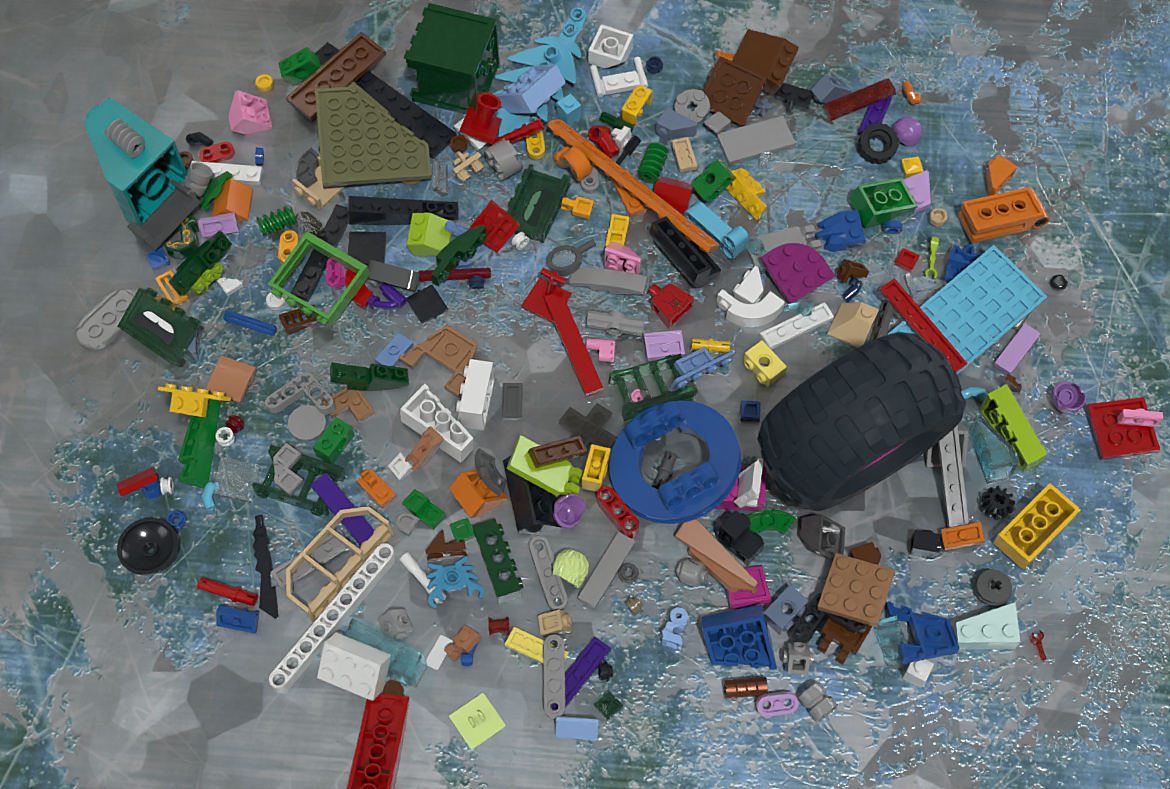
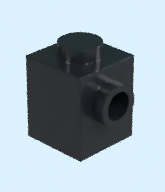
M915 530L911 537L910 555L934 559L936 554L941 551L942 542L938 541L939 534L931 530Z

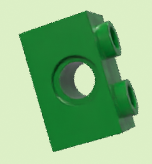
M308 47L278 62L281 77L293 86L309 78L321 67L319 57Z
M715 160L708 165L702 174L695 178L691 185L705 201L712 203L736 179V176L723 162ZM715 176V181L711 184V179Z
M335 417L313 446L316 456L333 465L355 436L352 426Z

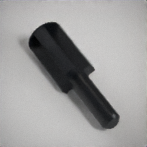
M633 135L623 147V153L616 161L619 166L627 155L631 156L641 143L639 137Z

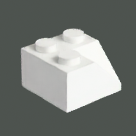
M600 25L589 49V64L605 69L627 61L633 48V34Z

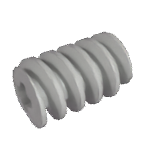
M123 119L114 120L105 129V136L113 141L129 157L135 158L143 153L145 147L143 144L144 138L134 131L132 127H129L127 123H124Z

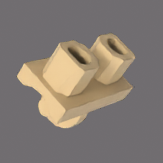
M459 151L456 152V159L452 162L455 166H458L450 174L453 179L457 177L462 183H465L471 178L467 171L468 168L471 167L475 174L482 171L484 166L480 160V153L477 152L468 158L470 156L468 152L464 154Z

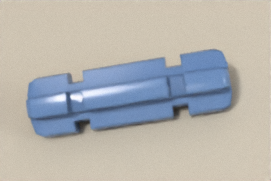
M448 220L444 226L445 230L452 231V234L456 236L468 231L460 225H455L456 223Z

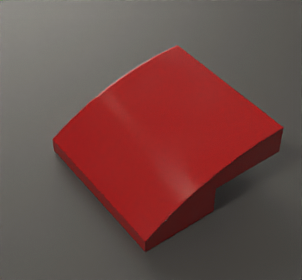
M491 199L470 225L469 230L480 225L486 226L487 239L484 243L498 253L520 224Z

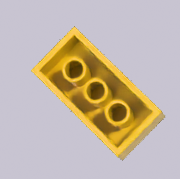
M1049 483L998 534L993 544L1025 570L1075 519L1081 509Z

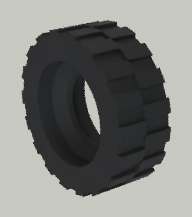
M872 123V125H868L858 139L857 146L858 152L861 154L860 156L865 161L871 162V164L879 165L888 162L899 147L898 134L887 124ZM873 136H882L887 142L885 150L880 152L874 151L870 147V139Z

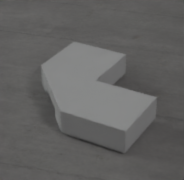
M285 443L273 457L274 480L277 487L292 496L304 482L301 477L290 470L302 455Z

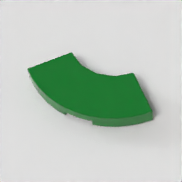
M774 509L760 510L748 515L751 522L750 531L757 534L771 530L784 535L796 521L794 516Z

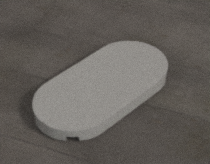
M118 289L106 296L79 322L76 329L79 343L89 350H99L108 346L141 312L142 302L138 294L131 289Z

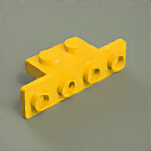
M743 168L732 170L731 172L736 176V179L726 190L756 220L760 219L767 205L759 197H763L766 190L749 175L747 170Z
M167 383L165 387L158 386L157 389L172 392L169 412L206 417L208 399L231 401V397L224 396V392L213 391V394H208L209 390L197 388V392H195L193 387L181 386V389H177V385Z

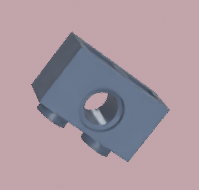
M790 584L764 611L767 624L779 635L784 630L788 632L795 624L793 621L797 617L800 618L806 610L809 600ZM789 608L792 613L785 614L782 612V609Z

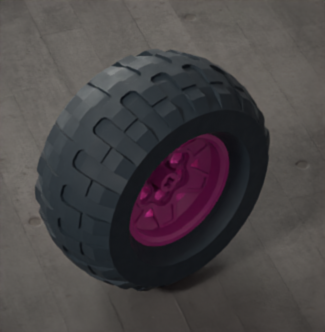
M896 332L868 342L812 375L786 395L766 415L757 437L762 449L761 455L765 468L778 489L789 499H793L802 509L822 511L843 503L873 487L914 461L942 440L959 424L963 417L966 401L961 393L962 387L958 375L943 353L931 343H927L919 334Z

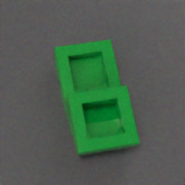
M416 489L402 502L406 509L433 530L447 516L443 510L432 504L429 498Z

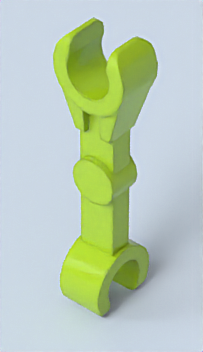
M932 237L930 240V265L924 274V279L926 280L929 273L933 274V281L937 277L934 263L936 260L935 253L939 244L938 237Z

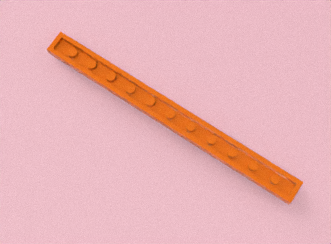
M561 119L550 120L548 127L552 129L555 135L561 136L569 146L578 147L591 160L594 166L600 167L607 176L618 181L619 186L628 189L633 197L642 200L644 205L656 211L660 218L667 216L675 227L685 234L688 240L694 241L699 245V249L707 253L717 250L720 245L718 242Z

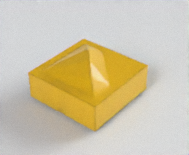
M919 156L901 159L900 163L905 177H911L923 172Z

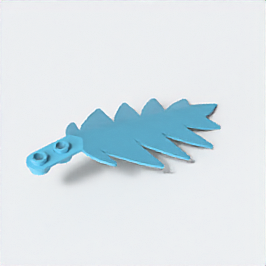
M576 7L571 11L559 37L547 36L535 40V43L546 45L525 50L508 57L509 61L530 65L531 67L508 71L496 75L495 78L514 83L518 82L519 76L534 66L557 65L563 78L572 84H576V69L572 54L578 58L582 57L579 46L574 42L587 18L585 10ZM562 88L559 92L551 95V97L558 101L563 99ZM504 89L497 91L495 93L500 94L504 91ZM547 102L541 104L535 112L545 122L548 121ZM503 107L500 108L495 115L502 119L498 137L514 131L516 128H520L523 124H529L531 114L509 113Z

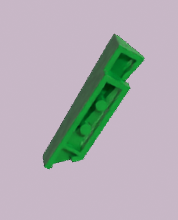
M208 399L206 417L191 415L178 459L179 462L185 464L178 480L180 483L205 488V485L209 482L221 405L218 400Z

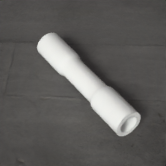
M409 552L402 555L400 558L401 563L418 579L430 595L436 588L434 586L431 590L427 589L432 580L427 579V574ZM442 591V594H443L444 600H445L447 596H446V595L444 594V592ZM438 598L433 599L437 604L441 603Z

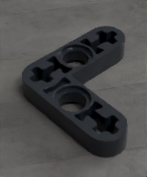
M819 593L810 602L791 633L793 643L802 642L807 644L825 617L855 634L864 633L867 629V624L861 623V625L855 627L854 622L857 621L850 619L848 621L844 617L838 618L834 614L821 610L818 612V601H820L822 593ZM814 615L818 620L816 623L810 624L806 621V617ZM804 627L807 628L804 632V637L798 639L797 633L801 634Z

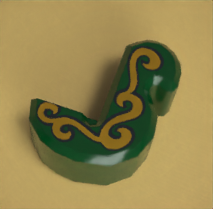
M191 214L179 225L182 240L164 243L168 255L172 258H187L199 247L200 243L195 233L199 231V227L194 216Z

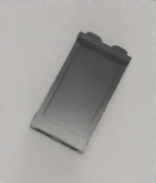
M173 179L170 181L175 190L140 227L133 222L127 226L139 239L154 250L165 241L200 203L196 198L197 193L181 181L179 183Z

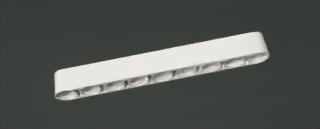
M381 544L375 549L269 676V683L275 692L285 693L292 687L322 651L324 642L342 627L392 567L396 557L391 545ZM384 553H390L388 558L381 557ZM371 568L378 569L377 572L373 574L368 573V571ZM359 583L365 584L362 589H356L355 587ZM345 599H352L348 605L342 604ZM333 614L339 615L336 620H334V621H330V620H329V618H330L331 615H333ZM319 630H325L323 636H316V633ZM312 646L311 651L307 653L302 652L304 647ZM292 662H298L296 668L289 669ZM279 678L285 679L282 685H275Z

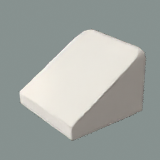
M400 452L388 465L399 480L413 472L411 467L415 462L413 460L405 462V458L409 455L408 453Z

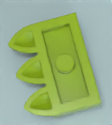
M216 263L211 269L206 270L189 290L196 294L204 293L209 288L208 285L221 277L222 272L225 270L223 265Z

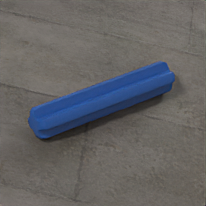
M229 310L223 316L227 322L270 336H274L277 332L275 325Z

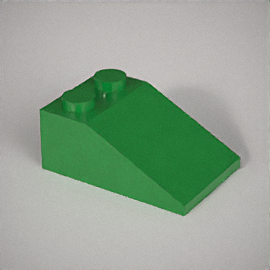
M902 177L859 185L849 197L854 209H858L860 220L865 228L880 225L918 207Z

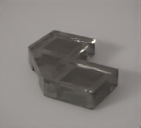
M309 212L297 213L296 218L303 223L301 229L318 238L325 236L326 230L323 227L321 228L322 223L319 219Z

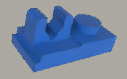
M218 606L216 610L217 626L254 634L257 633L258 610L255 613L248 612V608H244L241 611L239 609Z

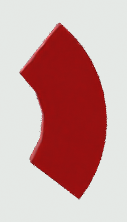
M349 269L346 272V288L357 275ZM364 282L352 301L365 310L368 306V299L374 293L367 288Z

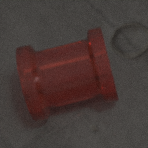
M509 617L494 620L488 618L489 636L501 633L510 635Z

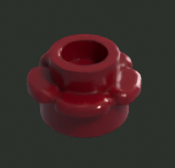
M230 415L228 417L226 426L233 433L244 429V422L239 416L233 417Z

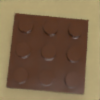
M720 56L703 90L709 99L710 111L713 113L720 112L732 122L745 126L768 78Z

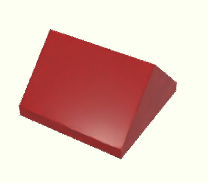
M661 176L656 181L654 193L684 216V212L689 207L695 189L689 183Z

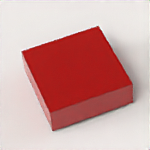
M903 248L894 265L912 272L920 255Z

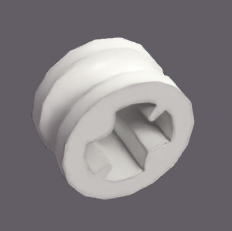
M520 232L512 239L511 243L518 250H522L528 245L530 238L525 236L523 232Z
M228 427L220 428L216 433V439L223 447H228L235 441V436ZM224 434L228 435L227 440H223L221 437H224Z
M165 477L161 478L160 488L162 495H166L167 492L170 494L174 493L172 477H168V479H165Z

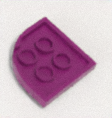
M800 243L780 245L759 258L788 305L836 277L825 259L816 250Z

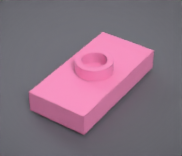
M1123 409L1118 416V423L1157 427L1163 419V412L1146 411L1145 409Z

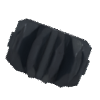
M998 485L995 489L992 487L988 488L987 492L982 494L980 505L984 506L982 512L989 513L988 518L994 515L996 520H999L1000 517L1005 519L1008 514L1013 512L1015 501L1012 500L1013 493H1006L1007 488H1004L1002 491Z

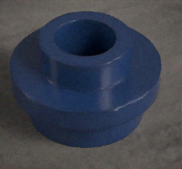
M657 56L650 57L646 62V69L651 73H658L663 69V62Z
M471 276V279L467 280V284L470 289H483L486 280L482 276Z

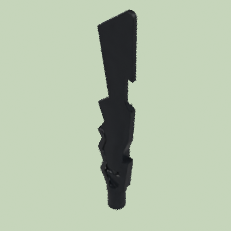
M256 515L253 548L255 550L254 557L257 559L255 570L261 574L259 608L274 619H278L276 586L271 587L270 578L271 571L273 570L271 554L267 547V544L270 543L267 530L264 527L263 516Z

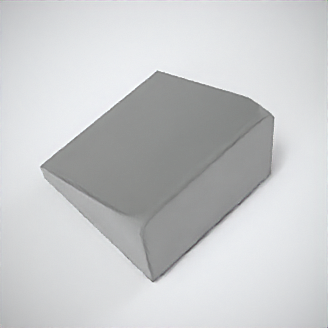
M717 112L704 123L715 133H722L727 130L731 120L722 113Z

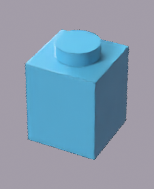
M572 94L556 102L557 115L568 126L581 118V104Z

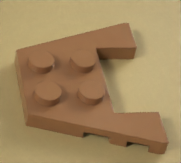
M445 325L427 337V340L420 345L417 344L406 354H401L399 361L414 369L424 355L430 357L454 372V375L446 383L445 390L459 398L461 396V384L465 383L466 379L464 377L465 366H469L470 359H474L478 345L452 327Z

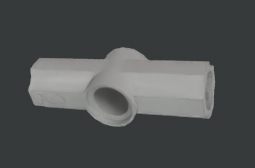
M589 311L586 326L587 328L605 330L608 334L619 336L622 333L642 336L645 319L627 317L618 311H612L609 314Z

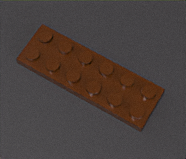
M360 32L286 97L287 102L312 121L317 117L315 89L349 87L352 82L355 83L386 55V51L364 33Z

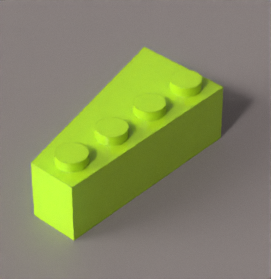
M1005 384L988 393L979 411L1022 472L1042 463L1047 456L1045 447L1040 443L1008 385Z

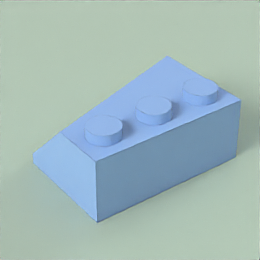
M557 65L534 66L519 76L518 82L507 84L503 87L504 91L502 93H494V95L501 100V106L509 113L533 114L541 104L550 100L549 97L559 92L566 82Z

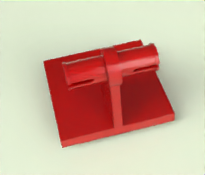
M543 268L540 275L549 278V282L539 278L521 307L554 323L544 301V296L562 291L566 302H568L572 293L557 286V283L564 286L567 282L566 278L558 275L556 271L552 272Z

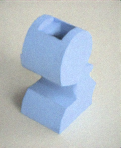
M677 607L671 611L669 622H667L661 633L662 646L681 651L682 638L674 633L682 632L686 629L688 614L685 609Z

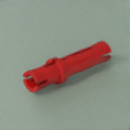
M540 118L527 125L523 124L520 128L496 138L493 144L503 138L510 143L524 137L529 138L531 134L543 130L544 124Z
M201 577L197 583L198 590L231 599L234 603L240 602L254 607L258 600L257 594L243 591L241 587L234 588Z

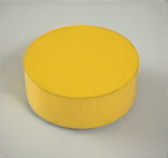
M262 74L256 78L255 83L259 91L268 92L273 88L274 83L270 75Z

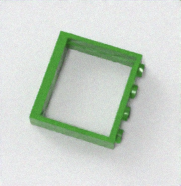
M306 232L268 285L275 297H283L289 305L300 307L304 314L315 316L316 320L321 324L326 325L327 323L333 326L371 273L367 265L313 234ZM310 248L315 249L357 274L328 315L282 288Z

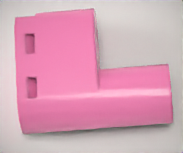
M587 338V350H599V361L614 362L615 340Z

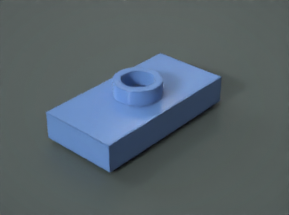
M398 332L375 358V362L380 365L395 367L399 363V356L403 353L406 354L414 344Z

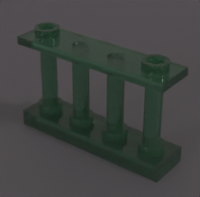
M681 353L677 355L670 354L665 358L624 370L618 369L609 374V386L618 385L626 404L622 410L624 421L631 420L643 411L661 403L696 400L698 391L695 385L685 386L673 392L668 391L660 371L671 369L675 379L680 377L681 375L673 364L682 358ZM653 374L661 395L650 396L643 376ZM636 380L643 400L638 402L632 400L625 381Z
M270 446L268 453L272 461L275 454L281 449L280 447ZM302 455L290 469L295 474L301 469L307 470L309 473L298 497L290 496L283 490L279 491L269 488L275 475L273 462L263 484L260 485L253 482L252 487L256 495L261 498L267 499L269 497L309 510L313 515L328 517V508L320 497L317 502L306 500L311 489L310 484L314 482L316 476L324 475L325 473L328 474L333 482L337 480L343 482L346 474L342 467Z

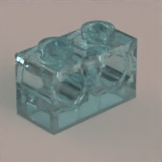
M896 615L880 620L878 628H873L887 666L902 663L898 648L900 644H907Z

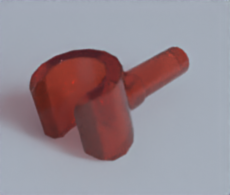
M1039 630V639H1037L1032 632L1030 642L1036 645L1041 660L1045 661L1047 658L1042 645L1044 633Z

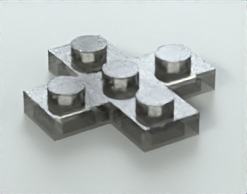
M596 403L586 417L569 407L559 420L561 426L573 433L569 438L580 435L586 449L592 444L611 449L617 439L616 436L604 429L613 413Z

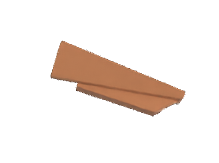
M697 519L682 524L675 538L690 547L688 554L694 560L703 562L706 570L730 592H738V590H750L752 593L757 592L758 582Z

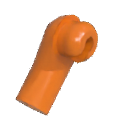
M905 81L902 87L909 102L913 105L919 104L921 102V95H915L911 83Z

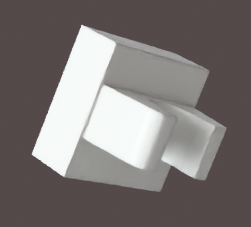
M624 126L622 130L614 128L611 132V135L614 136L613 140L620 151L623 152V147L632 137L631 129Z

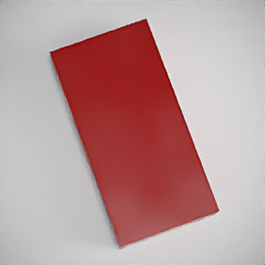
M151 467L116 485L120 496H124L157 481L158 478L154 468Z

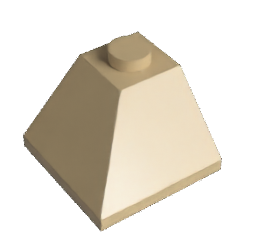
M863 302L843 303L827 335L858 348L864 345L879 309Z

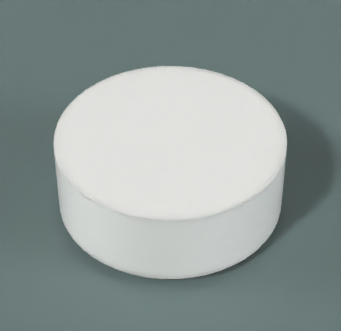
M269 293L266 297L267 305L271 310H280L285 306L286 300L283 297L277 298L272 293Z

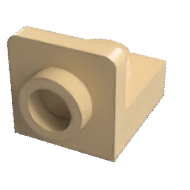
M559 609L538 615L541 636L545 637L559 632L571 633L572 620L568 613Z

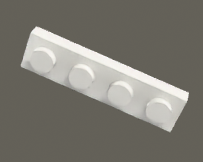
M200 162L212 169L213 175L211 179L228 171L232 174V179L242 184L259 186L261 184L263 168L261 166Z

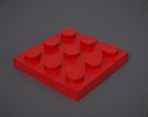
M1144 397L1093 403L1086 406L1101 460L1158 453L1161 450L1154 427L1118 423V416L1123 409H1145L1148 411Z

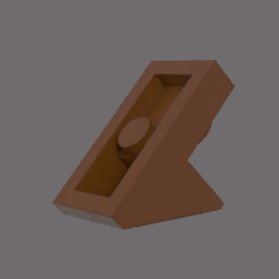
M444 530L438 534L425 550L427 561L467 556L465 541L454 540L446 544Z

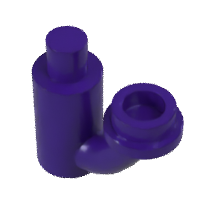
M382 283L379 289L383 291V296L390 302L380 301V298L375 295L371 296L367 301L371 309L375 307L383 309L398 307L400 309L407 303V298L392 285L387 286L385 283Z

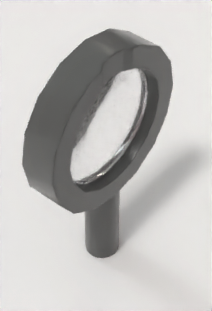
M591 239L578 248L570 245L554 248L547 256L549 270L552 272L556 271L561 276L574 273L582 264L581 254L596 246L595 241Z

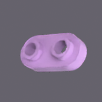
M790 691L763 694L756 701L758 712L765 717L791 714L797 710L799 705L797 697ZM785 699H790L788 704L783 703ZM764 702H770L767 707H763Z

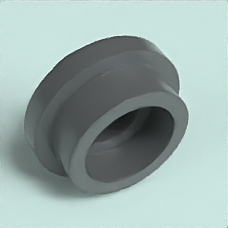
M627 563L620 567L619 577L623 582L633 583L638 579L639 570L634 564ZM630 571L632 576L628 577L625 573Z

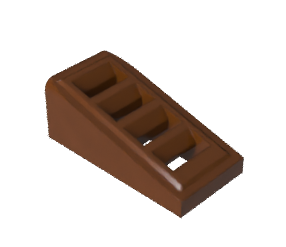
M301 308L278 315L287 336L319 323L315 316L310 318V316L301 311ZM305 315L307 320H303L302 316Z

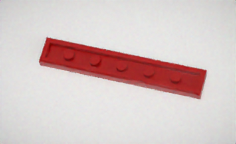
M895 278L880 288V293L915 334H919L927 343H931L940 350L956 373L967 366V361Z
M562 291L544 296V301L585 396L603 391V385Z

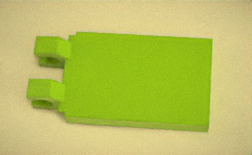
M520 435L517 438L506 469L556 496L560 494L577 495L580 487L576 484L582 480L584 471L578 467L573 468L571 462L567 460L535 468L528 450L540 445Z

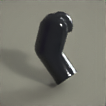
M195 132L186 136V142L190 145L204 144L208 147L214 143L212 139L201 132Z

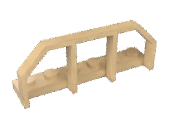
M369 506L340 510L287 567V598L314 623L375 549L381 544H386L394 535L390 522ZM368 514L382 524L374 530L369 540L362 543L360 549L333 530L343 518ZM329 534L355 553V555H352L347 560L346 565L334 575L309 557ZM304 561L331 580L328 585L321 588L319 595L306 606L293 596L292 574Z

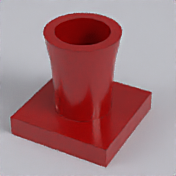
M480 93L477 96L476 109L469 106L459 132L493 144L502 121L501 118L495 116L501 106V100L494 94Z

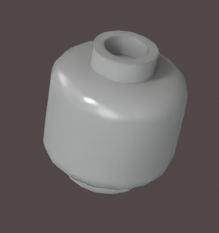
M688 558L679 564L677 577H679L680 582L683 584L699 587L702 582L707 581L708 571L703 562Z

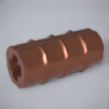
M744 677L743 679L724 680L725 698H748L768 694L766 677Z

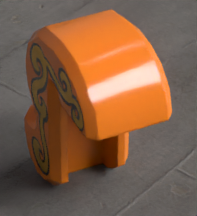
M566 146L554 154L553 159L556 165L561 169L570 167L577 181L580 182L591 174V164L578 147L573 146L569 148Z

